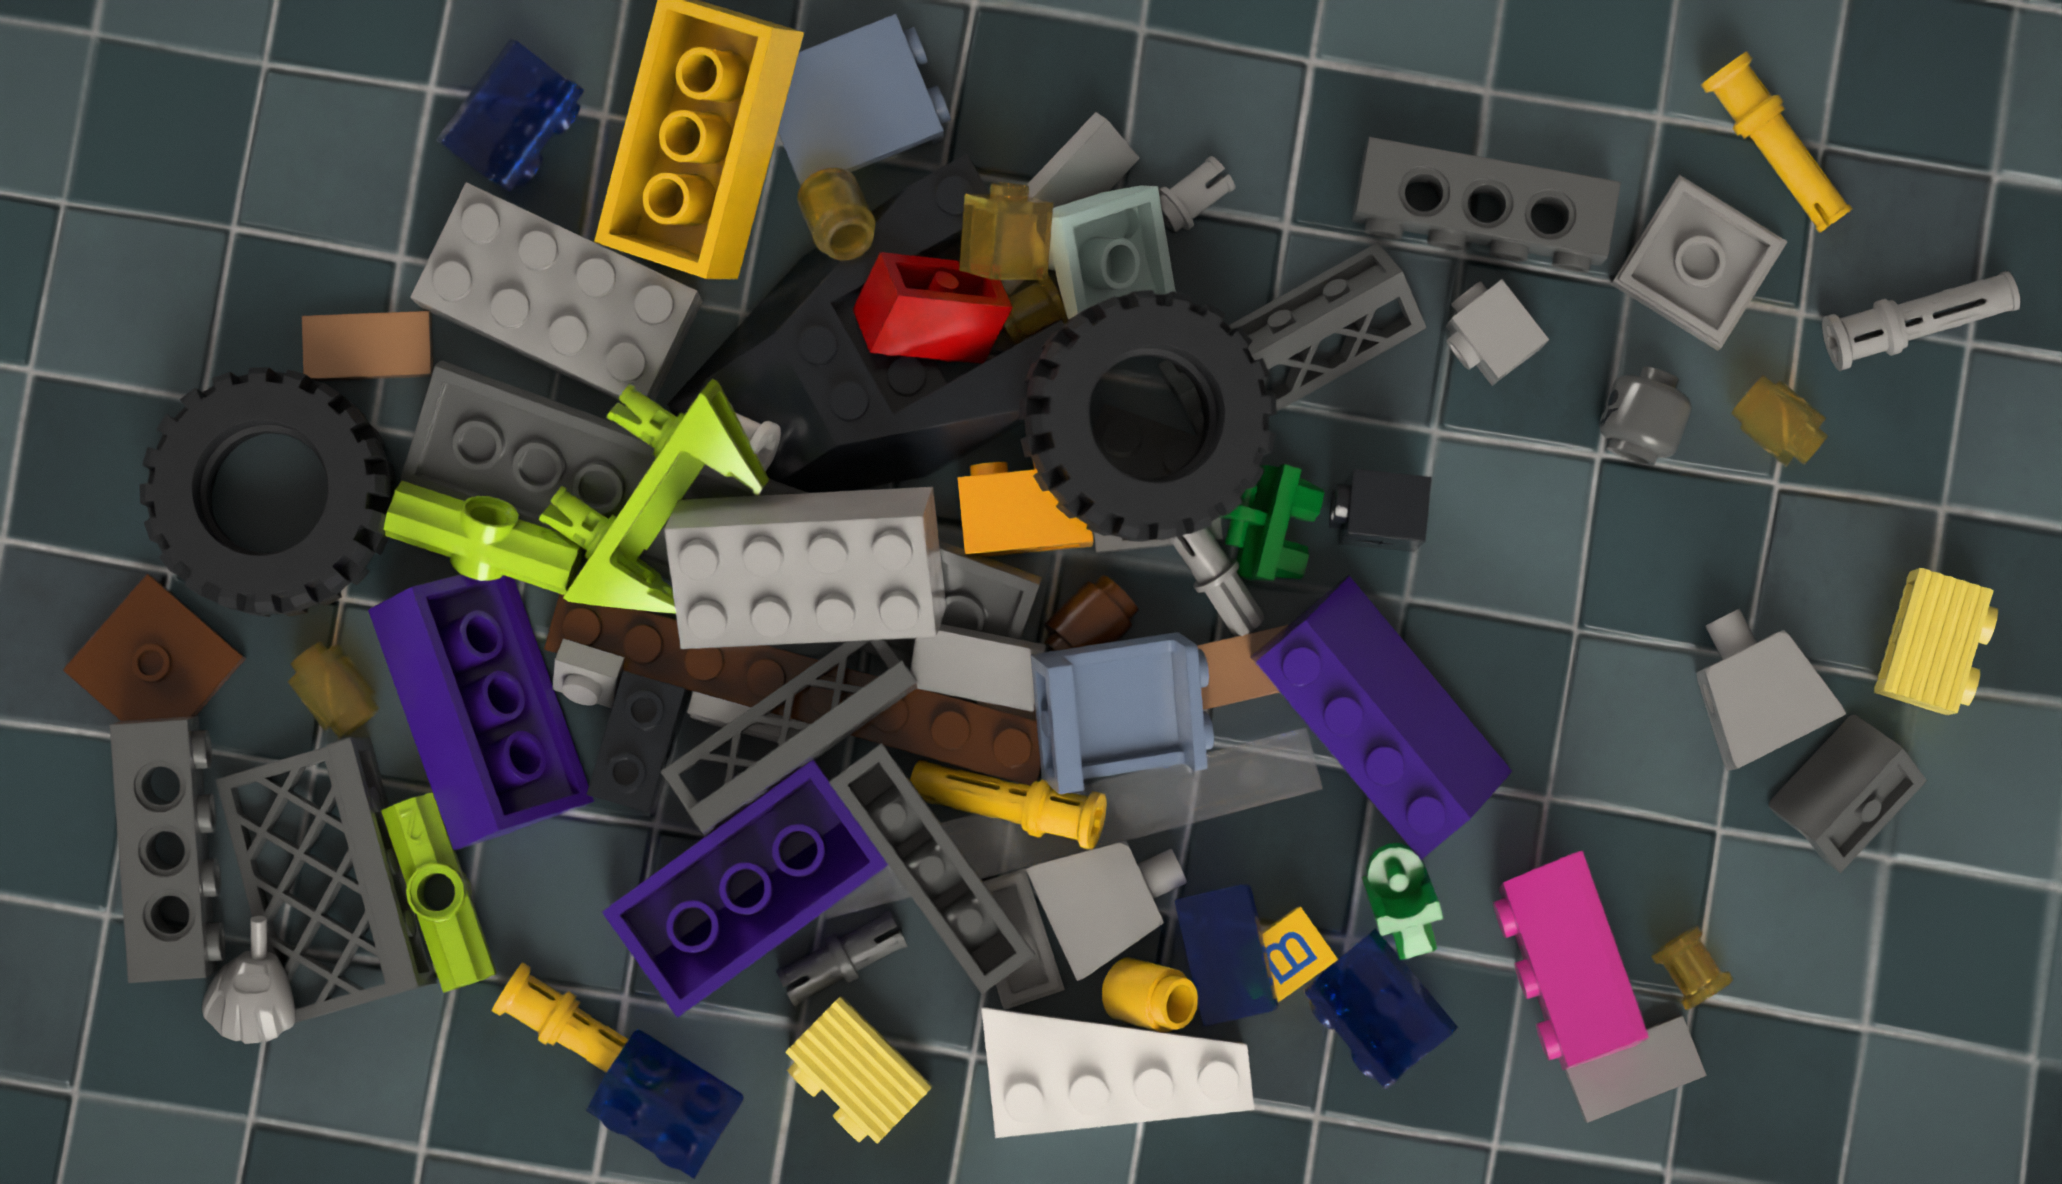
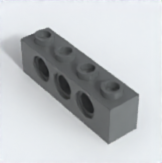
M1369 137L1364 149L1352 222L1365 224L1364 232L1377 237L1401 239L1403 231L1428 235L1427 244L1438 248L1464 250L1465 243L1469 242L1491 246L1489 254L1496 258L1511 261H1527L1528 253L1552 257V266L1555 268L1585 273L1590 272L1591 265L1601 266L1609 256L1621 182ZM1416 182L1429 184L1438 195V206L1427 212L1415 210L1406 200V187ZM1479 193L1491 195L1500 205V218L1491 223H1483L1476 220L1469 211L1468 199ZM1542 204L1556 208L1563 219L1562 230L1555 234L1540 232L1532 223V208Z
M199 716L126 720L110 724L128 983L206 978L217 971V961L224 960L226 953L223 923L214 922L212 897L220 896L221 871L218 859L209 858L207 833L215 832L217 822L213 794H204L203 769L210 768L212 763V745L209 731L200 730ZM158 767L171 769L179 778L180 791L174 801H166L159 798L152 789L151 778ZM162 831L173 832L183 841L185 854L179 865L168 864L158 856L156 840ZM165 896L179 897L188 906L190 916L185 928H173L163 920L160 907Z
M880 744L829 781L830 785L981 994L1035 956V952L885 745Z

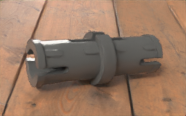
M889 909L883 912V915L840 938L837 933H834L825 938L826 946L784 968L776 969L783 987L803 976H809L808 979L787 989V995L795 1007L801 1004V1001L844 978L847 983L859 978L858 970L900 948L904 949L908 946L900 929L878 941L875 940L876 937L897 927V923Z

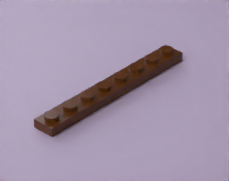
M559 594L544 650L558 653L564 638L624 657L623 671L748 707L755 706L819 661L818 659L768 645L681 649L678 625L675 619L643 610L568 602L563 598L564 595ZM838 666L820 677L819 680L836 682ZM846 668L843 684L865 687L879 676ZM806 687L794 697L791 719L809 724L814 723L831 711L834 691ZM915 689L850 735L1029 786L1034 781L1038 782L1041 773L1036 720L922 689ZM842 692L840 704L854 694ZM785 703L770 713L783 716Z

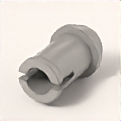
M1213 156L1207 158L1205 163L1171 189L1163 186L1158 190L1164 225L1171 232L1176 233L1181 228L1189 231L1194 226L1193 219L1226 193H1230L1236 188L1230 174L1218 177L1205 187L1208 181L1225 169Z

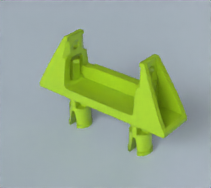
M714 379L702 390L687 414L685 415L681 412L678 417L662 408L629 383L618 398L626 406L617 403L610 410L606 418L616 422L653 447L655 450L652 455L656 457V460L617 517L612 515L608 519L568 492L567 488L561 486L550 501L554 505L550 504L539 517V521L547 523L587 551L584 555L588 559L587 563L563 597L568 602L676 613L672 587L665 583L661 575L642 561L639 556L644 549L646 551L649 549L670 518L678 500H682L705 464L724 476L734 477L753 490V493L759 495L769 481L720 384Z

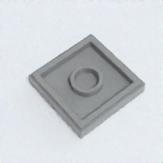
M1679 175L1611 282V285L1719 351L1787 241Z

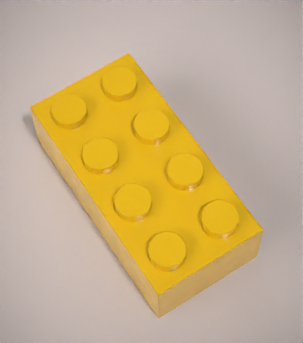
M657 0L598 224L595 243L705 279H738L804 32L700 0Z

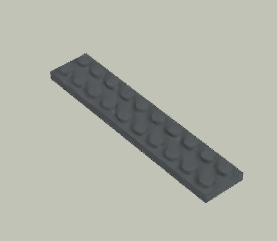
M441 360L434 367L400 483L405 481L463 501L475 496L499 498L516 508L519 514L518 519L557 531L538 519L550 504L554 505L550 501L561 486L567 488L568 492L609 519L612 515L617 517L656 460V457L652 455L655 450L653 447L617 423ZM705 464L682 500L802 494L808 492L769 479L759 495L753 493V490L734 477L724 476ZM665 524L647 551L644 549L639 558L657 571L662 578L671 581L664 531ZM939 540L946 598V609L941 624L1021 640L1043 577L979 554L965 555V549ZM916 638L884 639L899 661H902L905 666L911 668ZM870 643L860 649L879 656Z

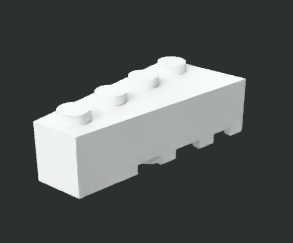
M982 1007L995 1138L1254 1110L1248 1048L1245 1043Z

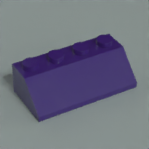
M461 574L410 587L368 609L454 851L509 834L594 802L593 797L587 795L589 785L555 691L552 690L553 685L514 578L503 575L496 580L480 581Z
M1349 575L1250 657L1403 841L1411 847L1421 860L1468 822L1512 772Z
M811 760L602 911L605 918L677 1018L888 866V863L830 785V780L816 761Z

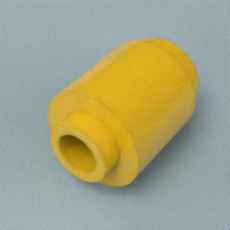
M1127 957L1117 961L1107 973L1102 985V1002L1106 1013L1115 1020L1166 1033L1174 1029H1182L1190 1023L1197 1010L1198 993L1193 982L1188 980L1181 971Z

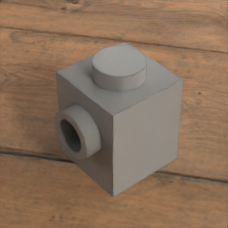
M1503 279L1490 289H1487L1480 281L1451 303L1457 314L1446 325L1452 336L1446 339V342L1464 367L1470 370L1476 365L1492 386L1540 350L1549 340Z

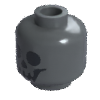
M1644 366L1640 376L1624 375L1614 381L1599 421L1601 434L1609 440L1607 445L1609 451L1631 461L1651 466L1655 465L1657 458L1670 457L1676 453L1692 410L1690 399L1676 389L1679 382L1676 376L1656 368Z

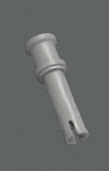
M2005 271L1997 276L1946 289L1942 292L1898 305L1893 300L1882 299L1874 302L1873 309L1843 318H1839L1836 314L1823 317L1822 332L1824 342L1835 368L1842 371L1849 369L1853 360L1884 351L1890 356L1899 354L1907 347L1910 340L1950 328H1956L1963 324L2006 311L2018 310L2020 308V295L2012 274L2009 271ZM1975 301L1974 303H1971V304H1968V305H1964V306H1961V307H1957V308H1954V309H1951V310H1947V311H1944V312L1937 313V314H1934V315H1933V313H1935V312H1938V311H1941V310H1945V309H1948V308H1951V307H1955V306H1958V305H1961V304H1965V303H1968V302Z

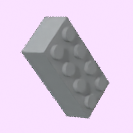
M467 182L410 297L420 308L611 398L620 401L618 398L628 384L631 383L635 386V389L654 402L703 302L697 290Z
M933 487L678 500L664 528L681 649L937 637L946 609V598Z

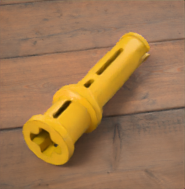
M1746 51L1701 84V87L1706 93L1714 92L1735 121L1732 129L1737 136L1741 134L1743 139L1748 136L1751 137L1815 224V229L1820 233L1853 208L1850 204L1846 203L1782 116L1781 112L1785 110V107L1782 105L1784 103L1783 99L1779 94H1770L1749 65L1753 58Z
M919 760L916 763L910 778L912 784L927 803L952 807V809L1012 821L1013 823L1021 824L1023 830L1027 831L1028 835L1041 838L1045 833L1075 839L1078 840L1080 847L1090 850L1099 841L1105 822L1107 809L1105 794L1095 791L1089 796L1071 792L1058 794L1042 779L1039 782L1034 781L1029 786L960 769L947 768L924 760Z
M522 962L505 986L491 1011L499 1016L508 1013L538 1032V1041L545 1045L549 1043L552 1046L556 1042L560 1043L621 1083H625L636 1090L640 1095L659 1107L681 1071L659 1060L639 1045L591 1017V1015L578 1008L581 1002L576 1000V995L570 991L562 995L530 974L531 967Z

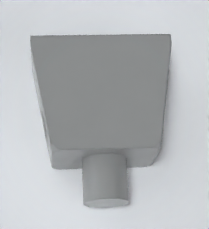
M1740 608L1705 625L1722 660L1696 672L1721 758L1727 771L1738 769L1846 715L1841 703L1785 630L1776 632L1756 642Z
M1126 841L1044 862L1026 869L1077 981L1087 977L1162 925L1164 921L1154 902V898L1187 884L1184 873L1171 848L1137 864Z

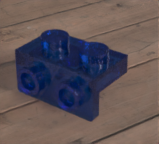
M510 39L436 141L492 184L506 191H511L516 184L519 186L526 184L537 172L543 161V156L539 152L553 133L560 135L573 123L581 108L577 101L583 94L584 89L574 81L564 78L517 40Z
M1376 928L1338 957L1336 962L1320 972L1304 989L1305 995L1310 999V1008L1319 1022L1329 1029H1335L1351 1048L1352 1059L1359 1070L1367 1077L1376 1079L1385 1089H1388L1397 1082L1406 1070L1450 1037L1458 1028L1383 936H1380Z
M635 1030L606 1072L586 1111L600 1119L604 1126L612 1132L625 1135L654 1153L666 1166L679 1169L695 1179L725 1128L743 1102L744 1096L741 1092L644 1031Z

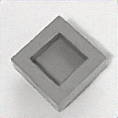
M563 638L555 658L552 690L563 693L569 700L581 705L592 706L599 704L612 708L623 673L624 657Z

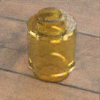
M826 168L809 176L799 188L797 202L817 248L833 259L842 261L851 260L864 254L873 241L875 219L856 177L851 172L842 168Z
M1765 375L1758 379L1731 412V415L1742 423L1739 429L1785 467L1794 458L1805 465L1829 437L1820 429L1827 417L1781 380L1774 384Z
M318 642L299 655L290 664L296 673L287 683L323 730L331 729L339 740L350 735L380 711V707L372 698L376 691L339 644L326 649L322 642Z

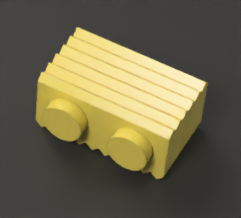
M1924 568L1910 571L1903 589V596L1899 602V609L1892 626V633L1885 650V657L1881 663V670L1874 687V693L1944 715L1958 713L1960 704L1969 706L1974 698L1980 679V669L1971 667L1978 643L1988 644L1998 618V608L1989 606L1994 590Z
M840 996L785 1052L794 1061L787 1069V1072L813 1097L823 1089L840 1106L832 1116L859 1143L867 1135L878 1143L933 1087L843 996Z

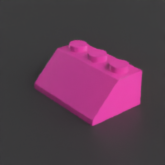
M1583 851L1568 855L1503 882L1499 887L1502 899L1494 901L1493 908L1503 936L1508 938L1515 935L1523 960L1514 963L1515 971L1526 999L1537 997L1545 1021L1537 1023L1536 1030L1548 1061L1558 1058L1564 1071L1637 1046L1649 1038Z

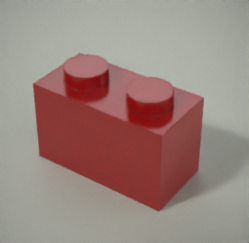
M880 252L853 307V312L870 353H879L887 356L899 355L939 359L946 362L960 361L983 364L1013 307L993 264Z

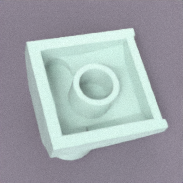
M1141 185L1101 192L1052 208L1039 219L1034 232L1035 252L1040 262L1046 268L1056 272L1068 320L1083 310L1114 296L1119 297L1134 291L1154 290L1155 294L1164 295L1172 291L1176 292L1158 186Z

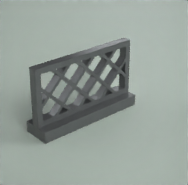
M350 737L327 744L326 747L215 779L252 917L264 916L267 918V952L278 956L286 971L289 983L300 963L328 979L315 1004L298 1009L295 1006V1023L437 983L419 920L407 901V885L381 810L388 808L389 804L370 737ZM326 762L332 788L320 807L294 792V789L306 767ZM289 773L283 785L272 779V777ZM258 782L278 794L262 824L244 814L237 790L238 787ZM288 800L316 816L300 847L272 831ZM336 803L341 819L332 814ZM326 822L344 832L349 849L338 869L310 853ZM248 829L257 833L253 842H251ZM267 840L294 855L279 886L260 875L256 861ZM305 862L333 878L317 908L289 892ZM352 866H354L357 880L348 875ZM343 884L361 894L366 911L355 931L327 915ZM265 891L273 895L269 905ZM283 902L311 917L296 947L291 946L276 935L273 920ZM321 924L349 940L334 970L306 954ZM369 927L374 942L365 937ZM359 946L379 958L385 984L364 989L344 977ZM281 952L290 957L286 966L284 965ZM338 986L350 992V994L331 999Z

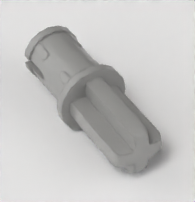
M1208 527L1195 533L1168 539L1195 577L1196 581L1193 587L1196 592L1206 593L1232 634L1246 635L1264 621L1263 612L1236 572L1240 564L1235 558L1228 559Z

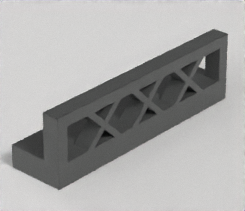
M1379 243L1370 246L1228 325L1232 329L1241 326L1253 341L1247 346L1255 360L1264 358L1268 369L1277 364L1292 366L1285 383L1272 390L1266 389L1267 396L1276 395L1277 411L1427 328L1403 271ZM1397 298L1404 316L1382 329L1370 327L1369 324L1376 309ZM1333 333L1347 335L1339 353L1326 360L1313 357L1322 339ZM1165 360L1158 364L1162 376L1183 406L1196 436L1202 438L1204 416L1200 410L1202 403L1199 394L1189 377L1176 365Z
M884 639L846 641L663 769L661 774L685 806L698 828L707 836L811 760H815L917 689V681L905 664L899 661ZM870 643L889 670L865 687L843 684L847 659ZM838 666L836 682L819 680L820 677ZM808 686L834 691L831 711L814 723L806 724L790 721L794 697ZM842 692L854 694L840 704ZM785 703L783 719L765 717ZM756 723L781 728L778 747L758 762L737 758L742 732ZM789 729L801 731L787 741ZM732 740L729 757L712 754ZM702 760L728 765L724 786L700 803L697 802L680 777ZM736 766L748 768L734 778Z

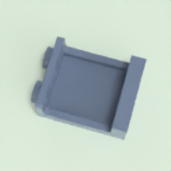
M897 14L799 52L779 124L778 134L804 198L827 189L826 182L928 141H931L932 145L945 141L944 130L941 124L951 121L946 103L938 85L926 88L918 69L919 65L928 62L915 28L911 27L903 31Z
M1175 632L1031 654L1041 776L1058 794L1083 791V779L1177 764H1185L1193 771L1207 769L1206 750L1212 749L1214 745L1213 726L1209 714L1203 711L1201 688L1208 686V664L1203 650L1198 649L1194 642L1181 633Z

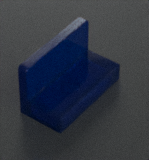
M1241 884L1174 900L1193 983L1198 993V1004L1203 1026L1276 1010L1279 1005L1251 886Z

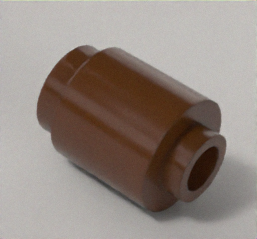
M1102 575L1094 584L1087 581L1044 624L1051 635L1044 643L1050 651L1116 642L1132 627L1130 619L1139 609L1124 590L1109 577Z

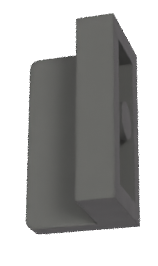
M1851 715L1769 801V807L1775 815L1804 835L1824 862L1841 873L1927 780L1903 747L1857 715Z

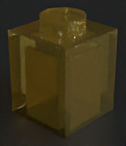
M991 183L990 194H965L959 270L989 279L1047 280L1053 202L1029 197V186L1012 183Z

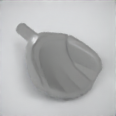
M254 916L250 919L251 951L241 953L221 967L207 988L202 1001L201 1010L203 1017L218 1033L233 1041H242L244 1044L267 1042L275 1039L282 1031L293 1027L296 1021L295 1005L286 971L278 956L267 952V918L264 916Z

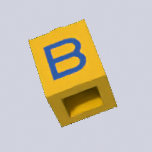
M1296 907L1235 951L1242 963L1234 968L1233 971L1255 1001L1266 995L1271 1004L1275 1005L1332 965L1338 958L1303 909Z

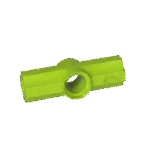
M401 481L394 492L383 527L387 537L450 557L452 567L458 573L468 578L492 581L505 575L565 595L573 584L584 553V549L560 532L518 519L519 514L516 508L499 498L475 496L463 501L405 481Z
M433 792L396 803L381 810L407 885V901L419 920L443 993L497 975L471 898V883L462 871L456 851L453 850ZM436 874L446 875L451 879L455 887L453 902L442 911L432 909L424 899L425 884Z

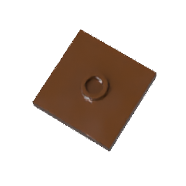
M147 574L65 666L63 671L120 721L196 716L246 660V657L152 575Z

